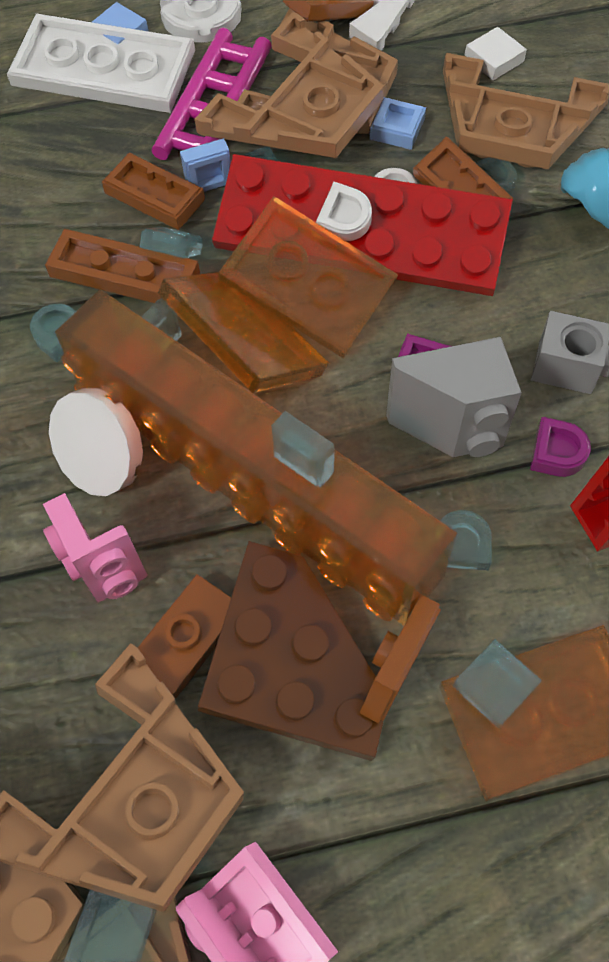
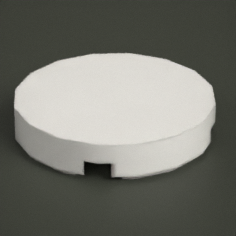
M160 0V14L165 29L173 36L192 38L194 42H210L220 28H226L232 32L241 21L242 8L240 0Z
M83 388L59 399L50 414L49 437L53 454L62 472L70 481L90 495L108 496L133 483L137 477L133 476L135 469L142 463L143 449L140 432L130 412L121 402L114 404L109 398L105 397L109 393L100 388Z

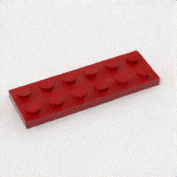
M233 154L212 242L214 247L218 249L493 296L513 199ZM333 182L361 191L371 203V225L368 231L356 240L342 241L316 232V220Z

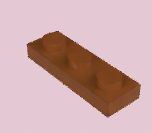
M69 229L63 230L45 264L51 278L184 310L200 274L197 260Z

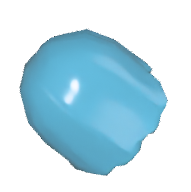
M600 148L584 153L577 161L571 163L564 170L560 189L563 193H568L574 199H578L593 219L609 229V149Z

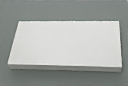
M36 14L8 70L7 77L11 86L171 113L195 53L194 39ZM103 34L122 37L124 40L116 44L103 36Z

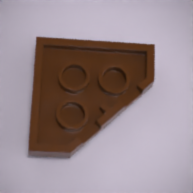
M248 541L199 701L198 712L372 761L376 757L384 721L380 720L378 724L360 714V711L376 678L375 674L305 558Z

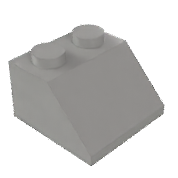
M501 337L392 358L386 413L389 424L451 457L470 454L472 457H482L503 447L522 392Z

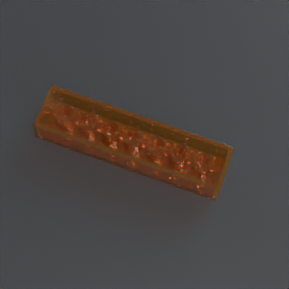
M101 289L55 331L64 352L61 360L74 375L77 382L73 386L75 391L83 388H100L109 393L105 397L109 398L114 404L121 402L130 412L140 434L150 440L151 447L162 459L170 464H174L176 461L180 462L191 470L192 478L203 489L210 493H215L218 490L232 500L233 508L244 519L253 524L261 521L272 529L276 540L289 552L300 555L303 552L319 564V571L331 583L341 588H344L347 584L364 597L363 602L367 608L379 618L385 621H391L394 618L404 626L421 595L428 598L444 578L457 532Z

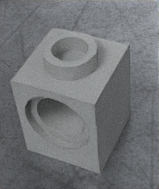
M550 311L539 341L531 381L592 394L599 377H609V324Z

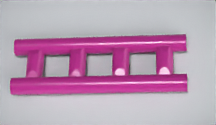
M220 28L217 31L152 147V153L156 158L166 160L173 148L186 150L220 139L209 136L202 137L182 131L189 118L195 119L209 104L199 101L206 88L228 93L226 97L238 101L244 89L250 90L272 47L271 42L267 38L259 37L253 47H247L231 43L233 36L228 29ZM221 59L243 64L237 76L215 70Z

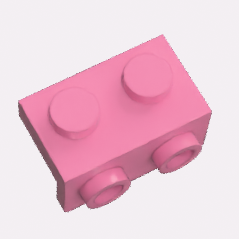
M65 493L43 504L53 524L43 529L58 560L62 561L73 582L82 577L98 603L107 598L117 599L129 594L137 587L139 581L147 577L142 562L123 525L117 526L91 540Z
M256 842L245 846L202 889L185 897L176 906L178 915L185 923V930L190 941L197 949L204 952L211 962H328L338 953V950Z

